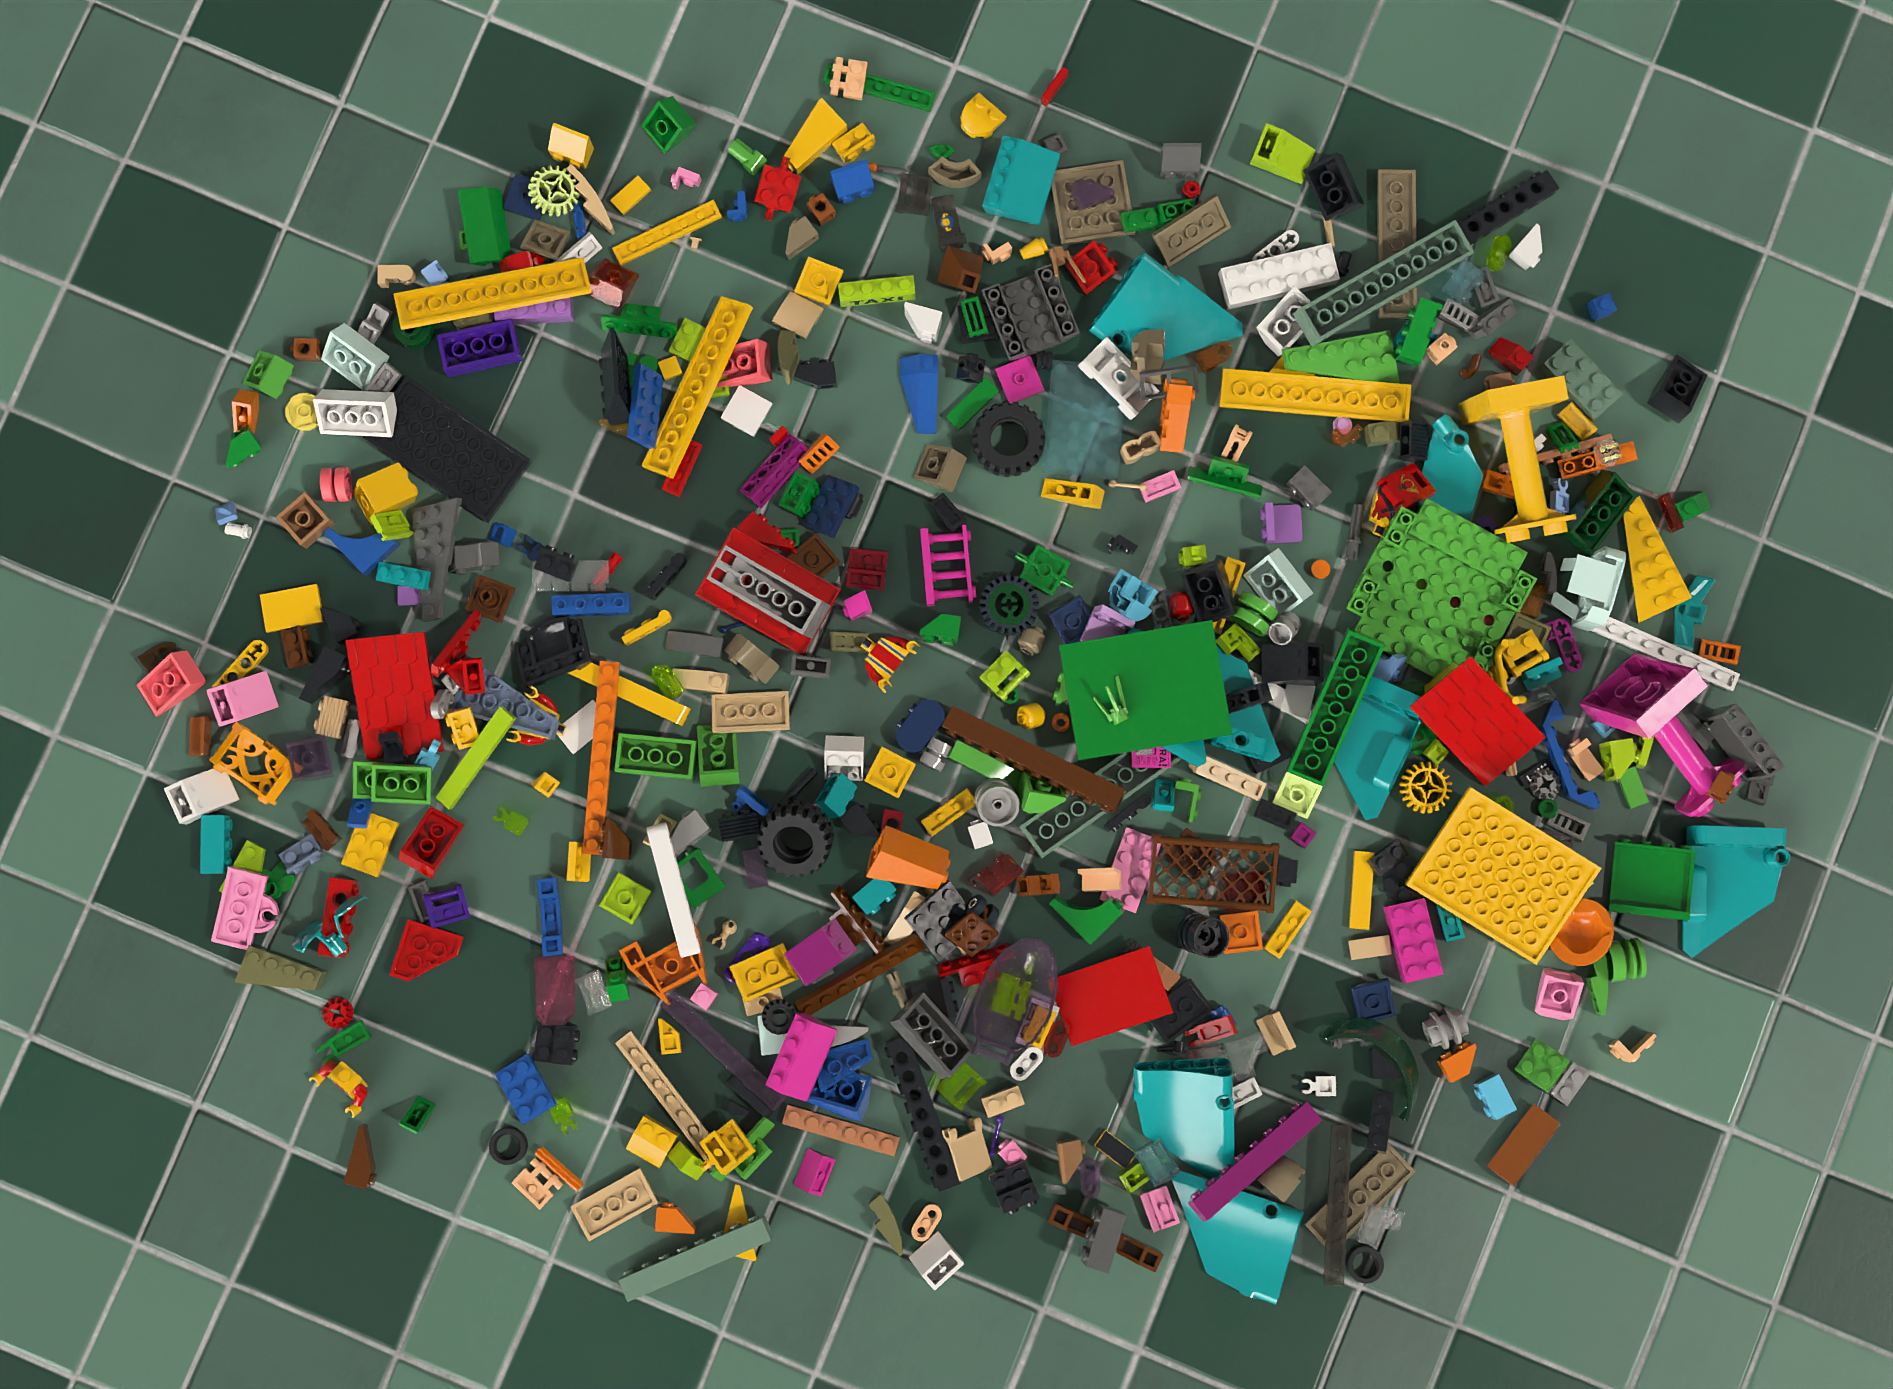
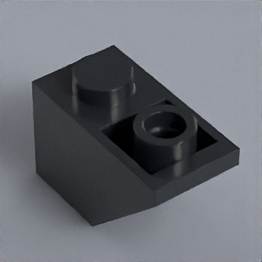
M857 803L839 817L850 833L871 837L880 836V827L875 820L873 822L869 820L867 816L870 813L864 805L859 806Z

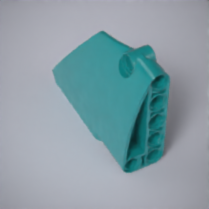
M1143 253L1132 262L1088 329V331L1102 341L1107 337L1119 350L1132 355L1133 338L1139 332L1151 329L1165 330L1163 361L1243 336V327L1239 320L1186 279L1172 274L1147 253ZM1114 336L1118 339V345L1113 341Z
M1686 826V846H1692V850H1696L1690 920H1682V950L1691 958L1695 957L1734 927L1774 902L1782 866H1786L1790 861V854L1786 850L1787 829ZM1776 854L1779 855V861H1778V862H1777V860H1776Z

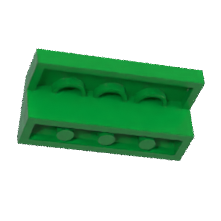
M479 187L458 190L470 264L485 266L492 262L500 263L503 259L512 255L500 189Z

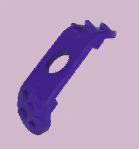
M756 932L726 967L724 971L726 979L736 984L729 967L741 962V955L744 952H750L752 956L764 952L771 944L769 938L762 933Z

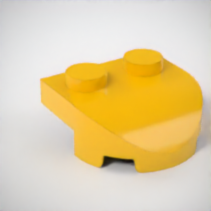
M978 93L965 105L960 116L961 128L972 138L978 136L986 139L992 136L993 131L1005 121L1007 116Z

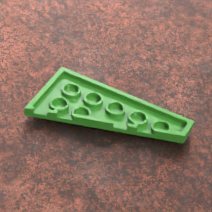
M1390 330L1318 343L1313 347L1307 345L1282 350L1285 370L1309 372L1351 380L1400 384Z

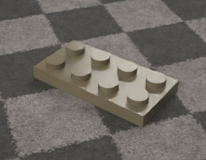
M1213 194L1151 235L1165 265L1170 267L1230 229L1231 226L1218 196Z

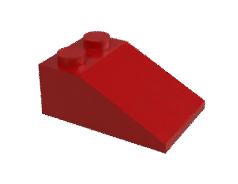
M430 806L400 850L399 861L433 879L461 833L464 824Z

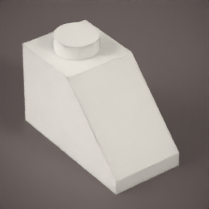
M1538 224L1531 229L1508 256L1525 271L1530 266L1534 268L1541 260L1538 257L1542 253L1541 233Z

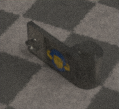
M953 195L932 198L931 203L941 252L946 251L947 245L958 249L964 248L963 244H967L965 232L961 233Z

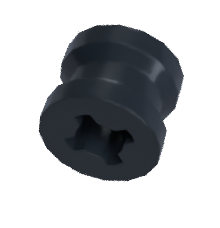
M1037 351V370H1042V368L1052 370V351L1047 353Z

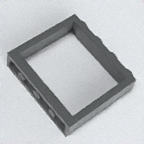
M1737 703L1713 709L1699 719L1702 724L1707 725L1711 729L1714 742L1726 758H1733L1746 764V770L1749 769L1751 773L1748 777L1745 773L1741 775L1744 782L1770 778L1785 767ZM1731 714L1733 718L1729 720L1726 715Z

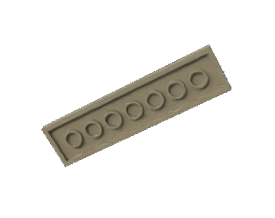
M1377 170V255L1379 264L1416 243V170ZM1417 287L1379 308L1378 318L1409 319L1407 318L1410 307H1414L1417 303Z

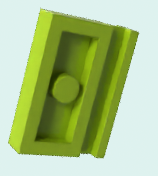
M684 318L668 352L690 362L706 328Z
M401 510L375 513L370 517L378 534L383 536L382 541L408 538L414 534L413 531H410V525Z

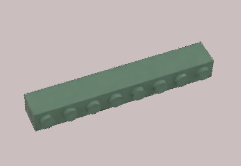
M755 1215L747 1219L748 1223L741 1225V1222L730 1226V1230L725 1233L723 1230L712 1234L713 1238L705 1240V1237L695 1241V1245L690 1248L685 1245L678 1248L676 1254L671 1256L669 1253L658 1257L659 1261L655 1263L648 1261L640 1265L641 1269L634 1271V1268L623 1272V1276L618 1281L627 1302L771 1241L774 1235L766 1216L759 1217V1215Z

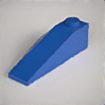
M917 354L900 358V379L917 434H936L938 355Z

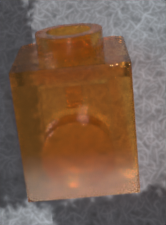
M1357 424L1345 436L1335 428L1331 432L1332 440L1335 444L1345 447L1349 442L1353 444L1361 437L1359 433L1363 428Z

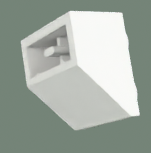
M826 735L824 750L825 780H828L832 774L842 772L851 781H863L864 737Z
M939 1231L909 1256L913 1265L934 1291L964 1265V1260Z

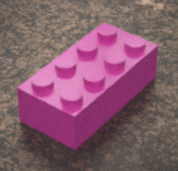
M1425 898L1384 906L1383 910L1401 982L1408 983L1443 975Z

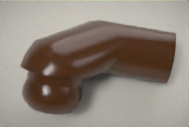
M1473 354L1468 369L1462 367L1459 371V376L1464 379L1472 377L1479 369L1481 355Z

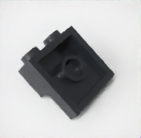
M538 1022L533 1061L573 1065L578 1057V1050H575L576 1042H579L580 1030H577L578 1026Z
M1024 1159L988 1174L1004 1214L1007 1212L1008 1214H1014L1018 1212L1019 1207L1024 1205L1027 1207L1033 1206L1040 1199Z

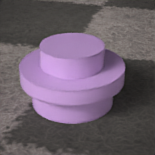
M1337 417L1333 422V429L1339 435L1349 433L1352 428V422L1349 418Z

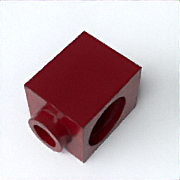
M885 809L881 833L889 819H895L898 822L896 830L901 831L904 812Z

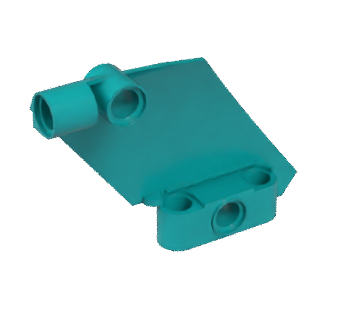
M1446 413L1432 424L1434 430L1428 447V460L1424 461L1422 473L1436 490L1435 495L1429 498V500L1470 521L1484 475L1468 445V434L1460 430L1448 413ZM1456 436L1461 438V445L1454 441ZM1423 502L1417 504V507H1418L1419 509H1420V507H1421V505H1422Z
M1217 647L1225 695L1254 685L1247 663L1230 654L1227 655L1222 649ZM1261 704L1229 714L1233 735L1212 738L1210 742L1213 746L1269 763L1281 756ZM1235 738H1241L1244 745H1238Z

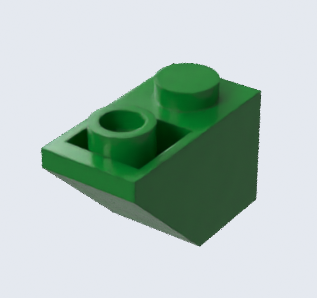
M248 425L231 434L226 455L227 468L231 466L237 467L243 462V459L248 456L254 457L260 452L261 443Z
M623 957L605 959L606 990L610 1003L629 1000V980Z

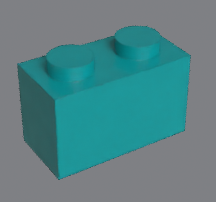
M842 772L832 774L813 805L821 808V812L826 813L829 819L841 817L846 811L845 807L848 802L853 799L857 786Z
M873 879L852 898L867 915L869 913L874 915L881 909L880 904L883 901L888 903L896 896L894 893L896 888L890 881Z

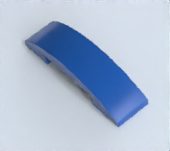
M557 878L537 879L542 923L543 957L563 955L562 915Z

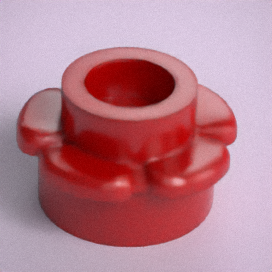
M1189 180L1184 183L1182 192L1187 198L1193 199L1199 196L1201 192L1200 185L1196 181L1191 182Z

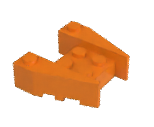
M1164 377L1162 393L1167 392L1166 397L1161 399L1162 409L1158 437L1161 441L1160 451L1183 453L1190 403L1195 399V390L1192 389L1193 386L1191 384H1188L1187 379L1171 377V382H1168L1167 386V377Z
M694 920L693 923L701 953L681 958L677 941L646 957L637 941L619 950L627 967L667 1005H670L671 1002L666 993L691 979L700 976L702 982L705 985L708 984L700 932Z

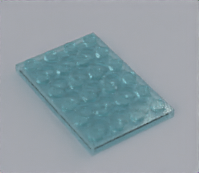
M1052 360L1042 473L1118 480L1124 415L1118 408L1120 404L1094 377L1090 379L1078 367L1081 362ZM1117 373L1116 378L1119 381L1124 382L1123 375Z

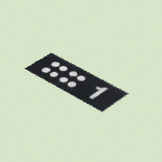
M1548 758L1519 777L1526 789L1530 787V782H1534V779H1531L1532 775L1536 776V771L1541 769L1555 770Z

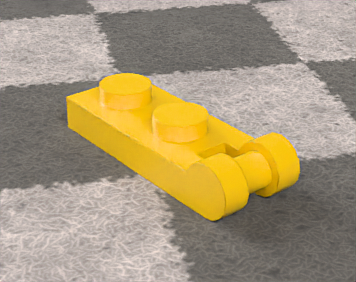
M662 610L659 613V617L643 621L641 627L627 630L624 632L625 636L621 638L625 645L629 646L670 623L672 616L667 610Z

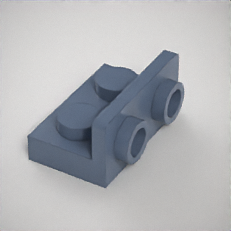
M310 834L278 855L287 868V874L298 875L305 870L304 867L309 863L313 865L319 862L325 852L319 842Z

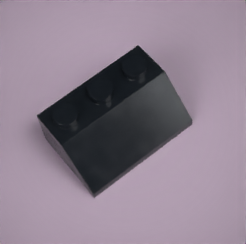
M1336 152L1303 170L1325 221L1348 215L1365 206L1342 154Z

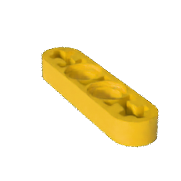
M261 640L251 642L212 687L221 685L223 681L225 683L229 682L228 676L233 672L237 674L238 679L247 677L267 655L268 645ZM256 645H262L261 649L263 651L261 653L256 652ZM250 652L251 654H254V656L257 657L256 660L252 656L248 655V653ZM244 658H249L251 665L246 669L242 668L241 661Z

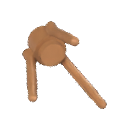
M1058 246L1049 251L1055 277L1059 279L1057 266L1065 264L1067 259L1081 281L1086 283L1082 273L1070 257L1068 250L1064 251L1063 247Z

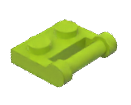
M1005 651L979 679L1002 701H1005L1008 698L1007 695L1024 678H1028L1031 674L1008 651ZM1015 669L1019 671L1002 690L998 688Z
M1654 735L1650 739L1642 736L1639 737L1638 742L1641 746L1640 749H1637L1636 758L1633 761L1636 763V768L1643 769L1646 766Z

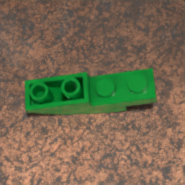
M1187 199L1163 203L1153 208L1123 212L1120 218L1124 233L1134 231L1141 233L1160 229L1195 206L1194 200Z

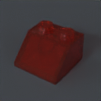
M605 259L589 276L591 293L588 295L607 303L611 307L620 309L627 301L639 278V274Z
M1001 854L994 860L996 864L991 869L987 866L979 873L981 877L978 879L992 896H995L1024 872L1009 854L1006 856Z

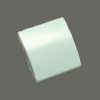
M786 1013L772 1014V1021L777 1025H781L787 1020ZM757 1016L761 1055L779 1054L787 1033L784 1035L770 1033L763 1025L762 1016Z

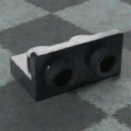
M546 545L545 548L540 546V554L534 569L571 583L579 561L574 560L575 556L564 552L563 555L556 553L557 549Z

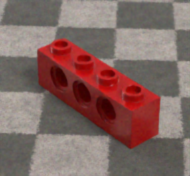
M330 877L321 933L326 937L331 933L338 932L334 920V915L336 914L334 911L341 905L339 896L342 893L346 895L347 899L358 896V881ZM356 904L343 914V921L339 923L344 935L342 940L347 945V949L342 954L334 956L320 940L317 955L337 958L346 957L350 950L348 938L353 931L351 919L355 915Z

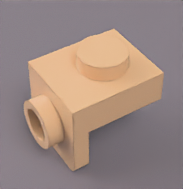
M1009 242L994 251L990 249L987 243L983 244L982 255L987 262L990 260L992 265L1000 260L1003 262L1011 256L1012 247Z

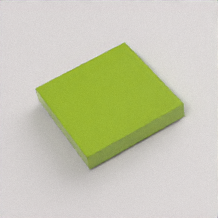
M618 872L599 906L633 925L652 891Z

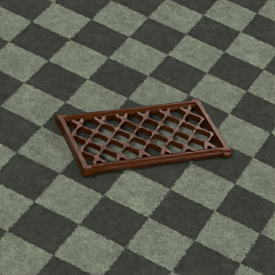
M1152 834L1147 904L1167 903L1274 913L1279 843L1259 844ZM1157 843H1160L1164 848V852L1156 857ZM1173 845H1181L1183 853L1178 858H1174L1170 853ZM1192 846H1198L1202 851V855L1196 860L1189 854ZM1211 848H1219L1221 852V857L1216 861H1213L1208 856ZM1230 849L1238 850L1241 855L1234 863L1227 857ZM1249 851H1257L1260 857L1254 864H1251L1246 858ZM1269 852H1273L1272 866L1265 860ZM1165 853H1168L1173 859V862L1167 867H1164L1159 861L1160 857ZM1185 854L1192 860V864L1186 869L1178 862ZM1203 856H1206L1211 861V865L1205 870H1202L1198 865V861ZM1223 857L1230 863V867L1224 872L1217 866V862ZM1242 859H1245L1249 864V868L1244 873H1240L1236 868V864ZM1263 860L1268 866V870L1260 875L1255 866ZM1156 862L1163 868L1157 876H1155ZM1177 863L1182 872L1173 878L1168 869ZM1193 865H1196L1201 871V874L1195 879H1192L1187 873L1188 869ZM1215 866L1220 875L1212 881L1206 872ZM1231 868H1234L1239 874V877L1233 882H1230L1225 875ZM1253 869L1258 878L1250 884L1245 879V874ZM1269 871H1271L1270 885L1264 880V876ZM1164 872L1171 877V882L1165 887L1158 881V877ZM1183 874H1186L1190 879V883L1185 888H1182L1177 883V879ZM1202 875H1205L1210 883L1201 890L1196 881ZM1221 877H1224L1229 883L1223 891H1220L1215 885V882ZM1243 878L1248 887L1239 892L1234 887V884ZM1259 880H1262L1267 886L1261 894H1258L1253 888L1254 884ZM1154 881L1161 887L1158 895H1153ZM1172 883H1176L1180 888L1177 896H1169L1167 888ZM1192 884L1199 889L1196 898H1190L1186 893V889ZM1210 886H1214L1218 891L1215 899H1207L1205 891ZM1230 887L1237 892V897L1234 901L1226 900L1224 892ZM1248 889H1252L1256 894L1253 902H1245L1243 894ZM1270 890L1269 904L1264 903L1262 895Z

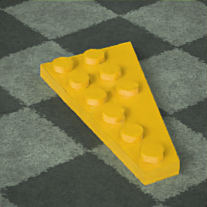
M1640 496L1637 497L1624 513L1623 521L1637 621L1640 623L1691 599L1692 596Z

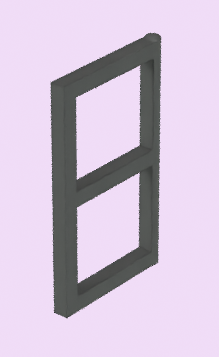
M1197 365L1139 372L1141 400L1163 398L1167 394L1166 392L1145 395L1144 377L1166 374L1168 386V382H1171L1170 373L1193 370L1195 393H1198Z

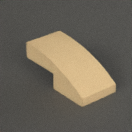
M1390 935L1348 941L1351 960L1392 954Z

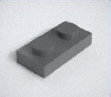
M1488 265L1469 272L1481 308L1500 302Z

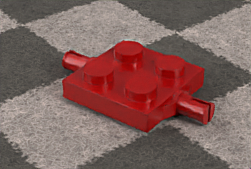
M783 156L780 167L764 164L754 201L768 207L765 219L772 221L775 210L791 212L801 179L800 175L794 174L787 169L791 158Z

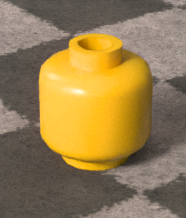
M1038 703L1023 705L1017 711V722L1027 730L1039 727L1044 723L1045 710Z

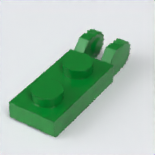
M361 1020L330 1038L325 1044L315 1050L317 1053H321L328 1047H331L333 1053L322 1059L323 1064H325L328 1060L339 1057L372 1038V1035L364 1021Z

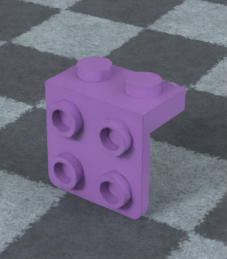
M1273 502L1265 503L1260 508V519L1263 520L1261 536L1264 539V544L1299 543L1303 540L1300 505L1273 506Z

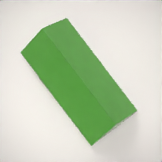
M353 761V798L371 799V802L431 804L434 781L431 766Z

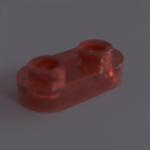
M1061 1019L1055 1020L1047 1034L1043 1050L1051 1058L1061 1055L1070 1033V1027L1066 1021ZM1059 1025L1063 1026V1032L1061 1033L1056 1031ZM1051 1044L1056 1045L1057 1048L1055 1051H1051L1049 1049V1046Z

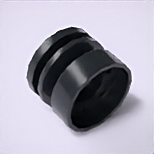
M1193 913L1186 916L1180 923L1178 941L1181 947L1188 952L1206 958H1216L1228 946L1229 930L1220 919L1200 913Z

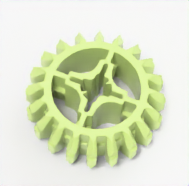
M551 165L548 166L547 170L542 167L540 172H535V177H531V184L528 186L531 191H529L528 195L533 197L531 203H537L536 209L543 208L542 214L549 211V216H552L553 212H555L556 216L559 217L561 212L566 215L567 209L573 210L572 203L577 204L578 201L576 199L580 196L575 189L577 179H571V173L565 174L566 168L559 171V166H556L555 170H553ZM550 178L556 179L554 182L544 181ZM562 182L566 185L569 194L561 187ZM556 185H558L556 189L557 191L555 192V194H553L552 197H550L552 193L551 191L555 189ZM539 188L547 195L546 200L541 196ZM554 200H559V201H561V202H562V200L565 201V202L560 203V204H553V203H552Z

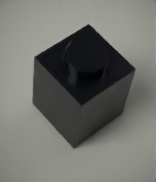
M1278 859L1276 882H1279V886L1291 887V884H1296L1298 860Z

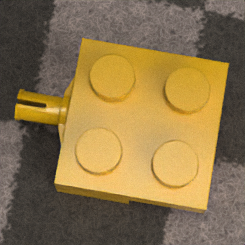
M731 1119L719 1130H714L699 1142L709 1157L700 1164V1167H702L703 1171H706L714 1164L718 1171L726 1176L756 1151L734 1119Z

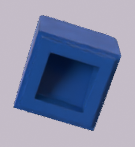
M495 522L488 540L510 548L517 530Z

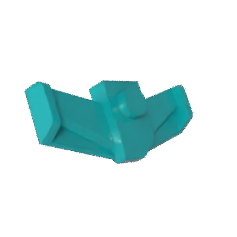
M1696 575L1687 588L1692 598L1675 606L1673 642L1675 646L1693 651L1694 624L1702 625L1707 605L1701 603L1715 583V579Z

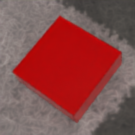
M782 425L770 438L771 444L777 447L788 435V430Z

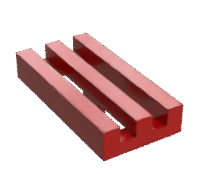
M1064 67L1060 69L1042 95L1041 104L1046 107L1067 79V69Z

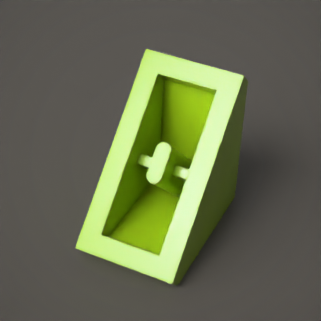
M679 1140L667 1157L680 1171L698 1180L704 1173L702 1167H700L704 1160Z
M1144 1160L1117 1173L1128 1194L1134 1192L1153 1177Z

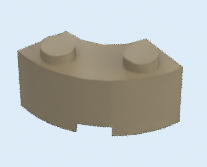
M942 156L928 168V175L935 182L950 188L968 187L981 180V171L970 159L955 163L948 161Z
M737 633L724 649L729 654L728 659L735 665L739 663L750 672L749 676L756 682L761 680L766 684L780 668L774 660L740 633Z

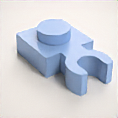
M1560 478L1554 479L1552 481L1554 491L1550 492V509L1563 514L1569 513V494L1566 493L1568 482L1566 480L1560 482Z

